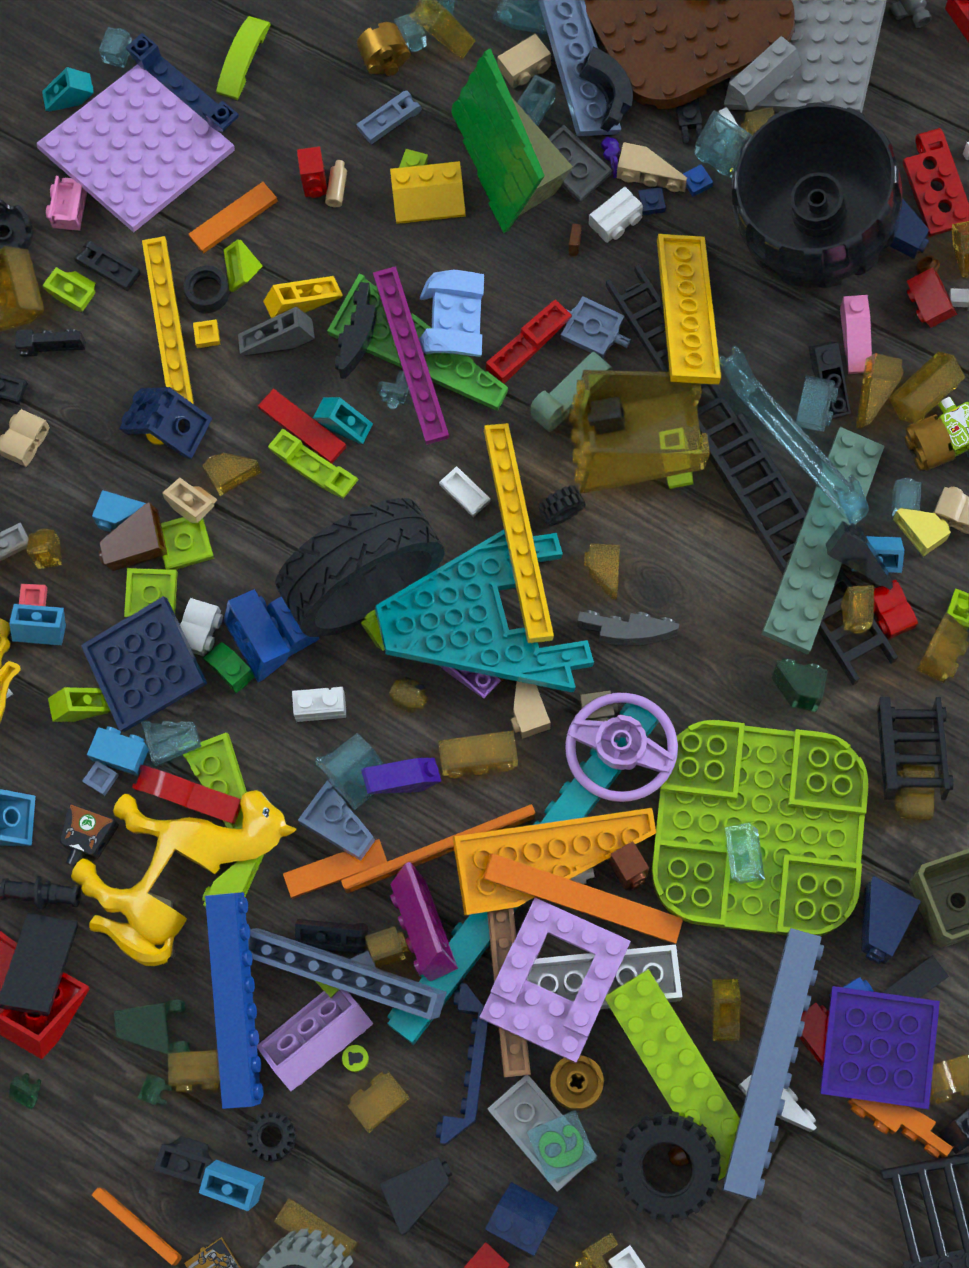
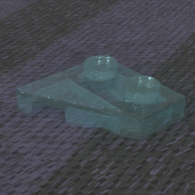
M150 721L142 722L151 761L155 766L202 747L197 728L193 722L181 721L174 723L172 721H163L162 724L151 723Z

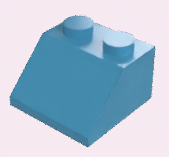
M0 789V846L32 845L36 796Z

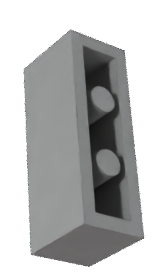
M782 36L779 37L729 82L734 98L749 111L752 110L801 66L797 48Z

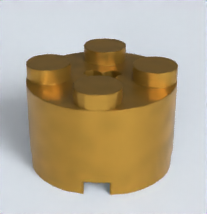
M383 22L378 24L379 28L372 30L370 27L366 29L358 38L357 45L370 74L392 76L410 58L411 53L398 26L391 22Z
M936 414L908 425L905 429L907 436L904 437L907 448L909 450L913 449L917 456L914 458V461L919 471H927L955 459L954 449L949 451L948 448L949 443H952L943 421L937 419Z
M580 1055L577 1063L566 1058L561 1059L554 1067L550 1080L554 1099L559 1105L569 1111H583L592 1107L599 1100L604 1085L603 1073L599 1065L594 1060ZM573 1077H576L578 1080H584L581 1084V1089L570 1086Z

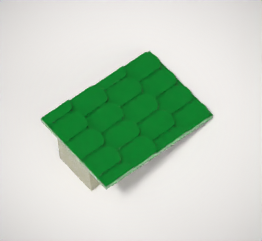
M491 48L486 50L482 57L479 58L476 68L469 76L468 82L461 89L457 101L453 103L452 116L464 137L463 143L478 170V178L490 200L488 204L503 233L510 230L518 216L555 195L573 166L511 97Z

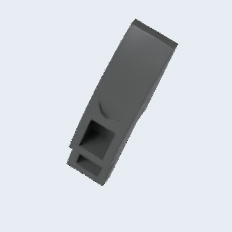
M587 610L586 612L580 611L577 628L600 633L599 643L635 646L653 644L675 637L678 634L679 624L675 623L673 619L666 617L660 619L651 618L649 614L644 612L631 613L629 622H625L623 618L618 616H610L608 618L600 616L598 612Z

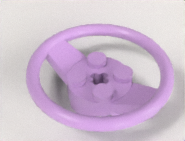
M612 693L594 699L578 712L569 727L565 749L571 772L586 790L606 800L626 802L646 797L664 784L675 766L678 742L672 722L666 713L654 702L636 694ZM630 703L638 705L652 713L661 723L666 734L668 749L666 751L647 738L641 723L631 716L618 715L604 722L586 720V718L597 709L609 704ZM620 738H625L627 745L618 747L615 740L620 741ZM576 741L596 749L598 757L611 768L631 770L636 765L657 771L659 774L650 783L636 790L621 792L605 789L591 781L581 769L576 755Z

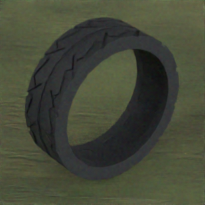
M407 498L388 499L354 511L311 537L283 564L278 572L279 575L276 577L275 585L305 635L309 637H324L361 625V622L365 620V616L375 610L377 604L439 567V563L442 562L445 555L443 544L433 528L429 526L427 518L415 501Z

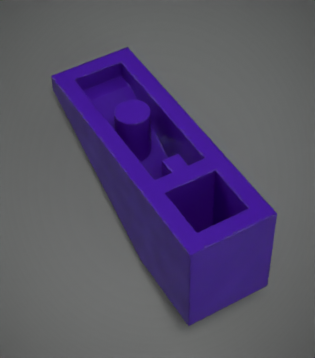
M414 758L361 769L368 794L422 792L441 782L435 758Z

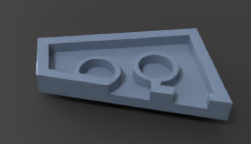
M328 780L298 819L299 824L360 861L375 842L373 835L351 811Z

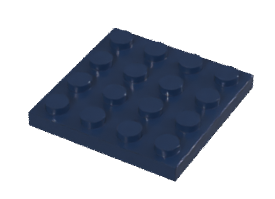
M164 596L81 645L121 732L131 729L207 684L168 599Z

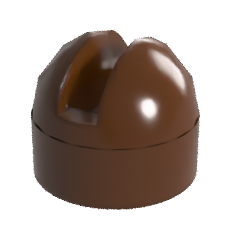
M675 1145L670 1148L668 1157L673 1165L684 1166L690 1164L688 1154L681 1147Z

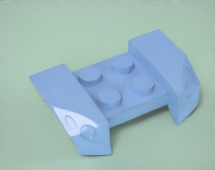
M448 270L435 272L428 278L420 299L426 300L433 297L432 328L426 329L419 338L423 353H452L481 357L482 335L480 334L481 298L484 292V274Z

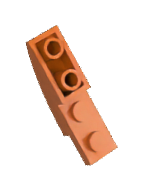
M850 1098L847 1102L852 1106L851 1111L863 1119L865 1116L875 1122L873 1126L883 1134L887 1135L888 1132L894 1134L900 1127L903 1129L901 1133L913 1142L917 1139L925 1145L924 1150L935 1158L948 1156L953 1148L931 1132L936 1123L934 1120L911 1107Z

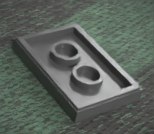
M565 125L548 138L573 166L561 186L579 203L612 175L613 170Z

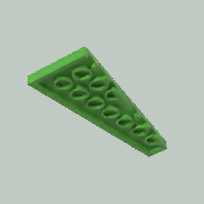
M359 273L327 330L328 335L338 339L339 333L344 331V325H351V313L356 312L357 306L353 303L354 291H359L360 282L369 283L371 291L370 305H376L378 316L373 337L366 352L402 368L377 286H374L365 279L364 275ZM413 313L411 314L418 338H420L424 331L431 329V327ZM423 353L432 382L496 411L499 410L508 393V387L488 371L485 372L470 357L452 353Z

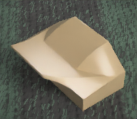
M181 478L177 479L162 492L164 499L169 505L191 523H198L214 507V503L217 501L215 497L200 486H191Z

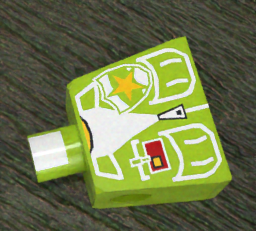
M947 397L938 404L943 412L938 419L943 421L952 443H949L948 448L949 451L954 449L956 457L969 449V402H965L957 407L951 397Z

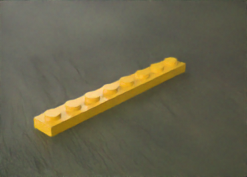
M165 236L142 240L166 387L172 388L194 404L167 241Z

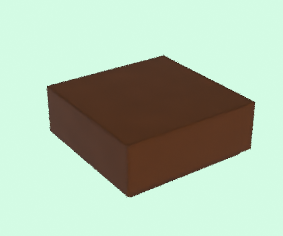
M572 224L569 241L570 256H577L579 253L582 231L580 224Z

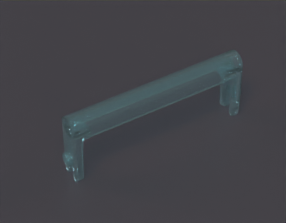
M737 346L732 347L734 355L726 359L724 356H720L719 364L736 396L850 524L857 523L863 519L869 511V506L860 482L853 474L848 477L849 483L758 382L744 353Z

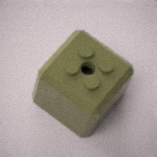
M969 849L922 864L912 875L909 882L914 897L921 901L918 907L932 942L941 948L969 939ZM957 894L963 898L964 906L962 908H956L951 904L950 899L952 895Z

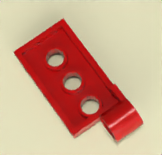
M937 128L917 134L915 143L919 154L905 158L902 163L922 220L929 229L928 236L931 237L968 226L969 202L942 129ZM931 160L935 164V168L931 170L926 169L923 161ZM931 182H940L942 184V190H933L931 187ZM941 202L947 203L950 211L946 213L940 211L938 204Z

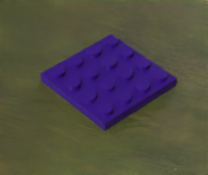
M832 986L820 1094L929 1109L940 1001Z

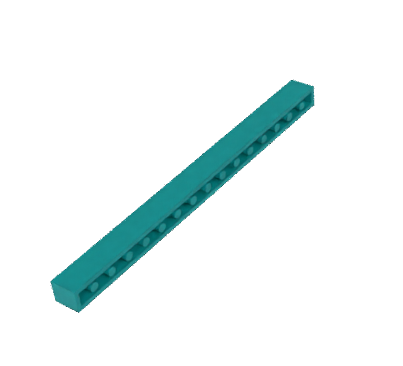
M626 703L619 713L620 715L631 716L639 721L647 737L659 722L648 710L630 703ZM620 738V741L615 740L618 747L627 745L625 738ZM592 748L589 752L592 755L587 762L582 761L579 765L591 781L600 787L608 789L622 770L606 765L598 757L597 750ZM574 778L572 782L567 781L559 791L561 796L557 802L552 800L544 811L546 816L541 823L537 820L533 825L585 818L601 798L586 790ZM487 912L470 914L463 924L459 922L451 932V935L454 937L450 940L449 945L458 967L457 970L431 982L424 975L420 976L422 978L419 983L447 992L443 1006L490 945ZM393 1008L387 1016L390 1019L387 1023L388 1026L412 1045L417 1042L433 1021V1019L429 1020L397 1008Z

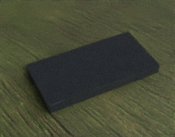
M31 913L27 914L0 992V1008L49 1017L78 929V921Z

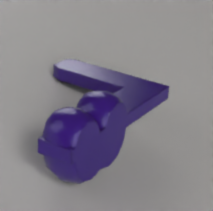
M605 137L601 142V147L605 150L603 157L606 160H610L613 178H617V158L621 152L619 143L614 138Z

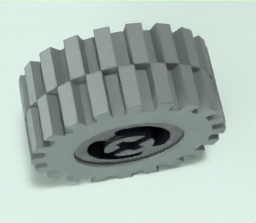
M301 1229L297 1234L295 1231H292L285 1237H282L261 1258L257 1268H349L353 1260L350 1255L344 1258L342 1252L346 1248L341 1243L338 1247H335L332 1244L335 1238L328 1234L323 1239L321 1238L322 1231L314 1230L309 1235L308 1229Z

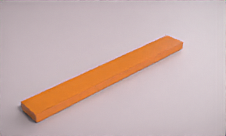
M528 805L341 880L346 893H351L396 875L408 862H411L416 867L455 851L453 844L454 836L509 829L535 819L533 805Z
M493 853L489 856L483 876L484 880L673 944L677 943L683 919Z

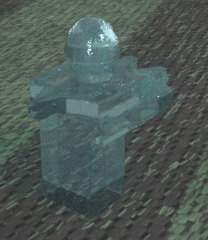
M399 370L395 384L381 381L377 387L380 396H383L382 401H386L391 410L396 409L399 404L404 405L406 401L408 385L401 370Z

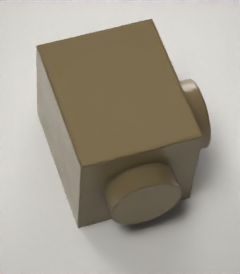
M611 691L580 695L581 709L594 699L611 694ZM617 703L597 709L586 720L604 722L614 718V713H618Z

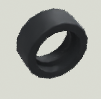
M208 265L199 266L190 271L185 277L183 284L184 294L189 305L196 311L202 313L216 312L224 307L228 301L230 290L227 278L218 268ZM204 279H215L220 284V291L212 299H197L193 294V287L196 283Z

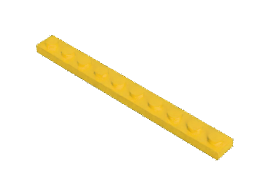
M509 424L485 425L484 435L528 643L552 641L554 634Z

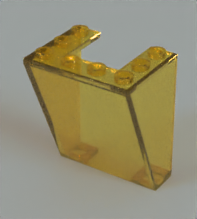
M583 370L581 380H577V394L573 395V408H570L569 422L573 423L574 426L571 430V442L575 443L573 463H577L575 483L579 484L580 493H589L703 470L705 468L710 453L707 433L700 435L697 405L702 393L701 383L671 382L670 372ZM620 397L625 411L626 430L597 435L594 426H590L588 421V412H591V402Z

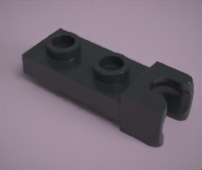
M32 329L17 330L15 334V347L20 349V356L22 357L37 356L38 352L85 350V339L81 331L67 329L64 332L45 330L41 333H34Z

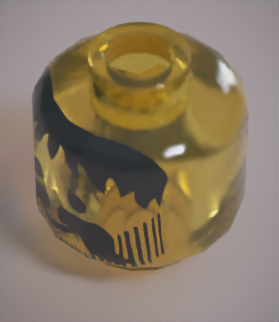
M403 677L401 680L397 679L389 693V697L392 698V705L411 714L418 708L422 710L428 699V696L425 695V686L409 677Z

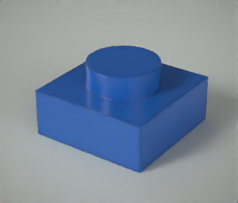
M702 164L683 173L687 177L686 188L692 197L713 187V181Z

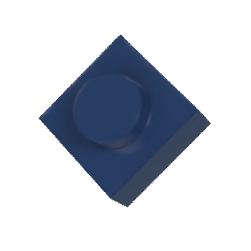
M662 187L639 190V201L643 205L642 216L665 212L666 207Z

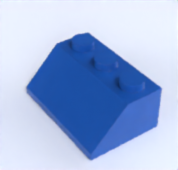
M254 589L228 600L224 623L257 682H260L287 661L291 648L288 640L280 635L276 619L268 614L264 598L258 596Z

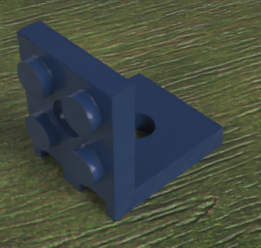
M170 387L140 388L133 396V403L130 409L123 415L122 424L119 429L125 434H151L184 458L192 459L212 417ZM181 419L185 422V430L183 432H180L178 429V423Z

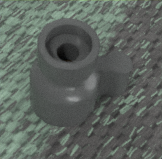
M900 0L890 6L896 20L913 16L912 21L916 28L924 27L932 20L930 12L925 10L926 0Z

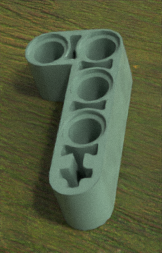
M592 352L550 393L542 391L538 394L531 404V417L548 432L553 431L609 376L612 366L597 353Z

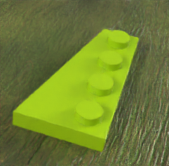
M223 733L180 750L202 786L239 799L247 792L228 733ZM240 809L235 825L223 821L227 828L242 829V809Z

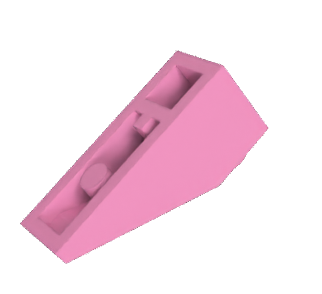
M868 295L844 296L840 306L848 374L872 373L871 323Z

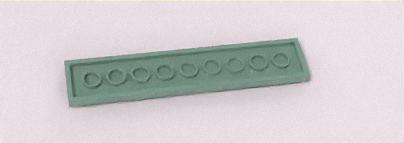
M839 427L761 635L805 654L811 651L842 565L841 562L827 554L826 543L842 521L849 525L857 523L884 445L842 427Z

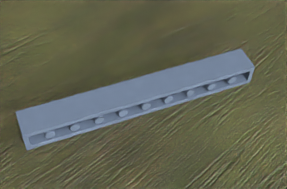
M792 928L788 931L722 1187L724 1192L755 1200L756 1195H762L765 1180L761 1179L763 1168L768 1169L772 1153L767 1152L769 1143L776 1140L778 1126L774 1124L776 1116H781L784 1109L785 1100L781 1099L783 1088L788 1090L792 1074L787 1073L790 1062L795 1063L798 1048L794 1047L796 1036H802L805 1022L800 1021L802 1012L808 1011L811 996L807 995L809 985L814 986L818 973L817 970H813L815 961L821 960L824 945L820 944V936Z

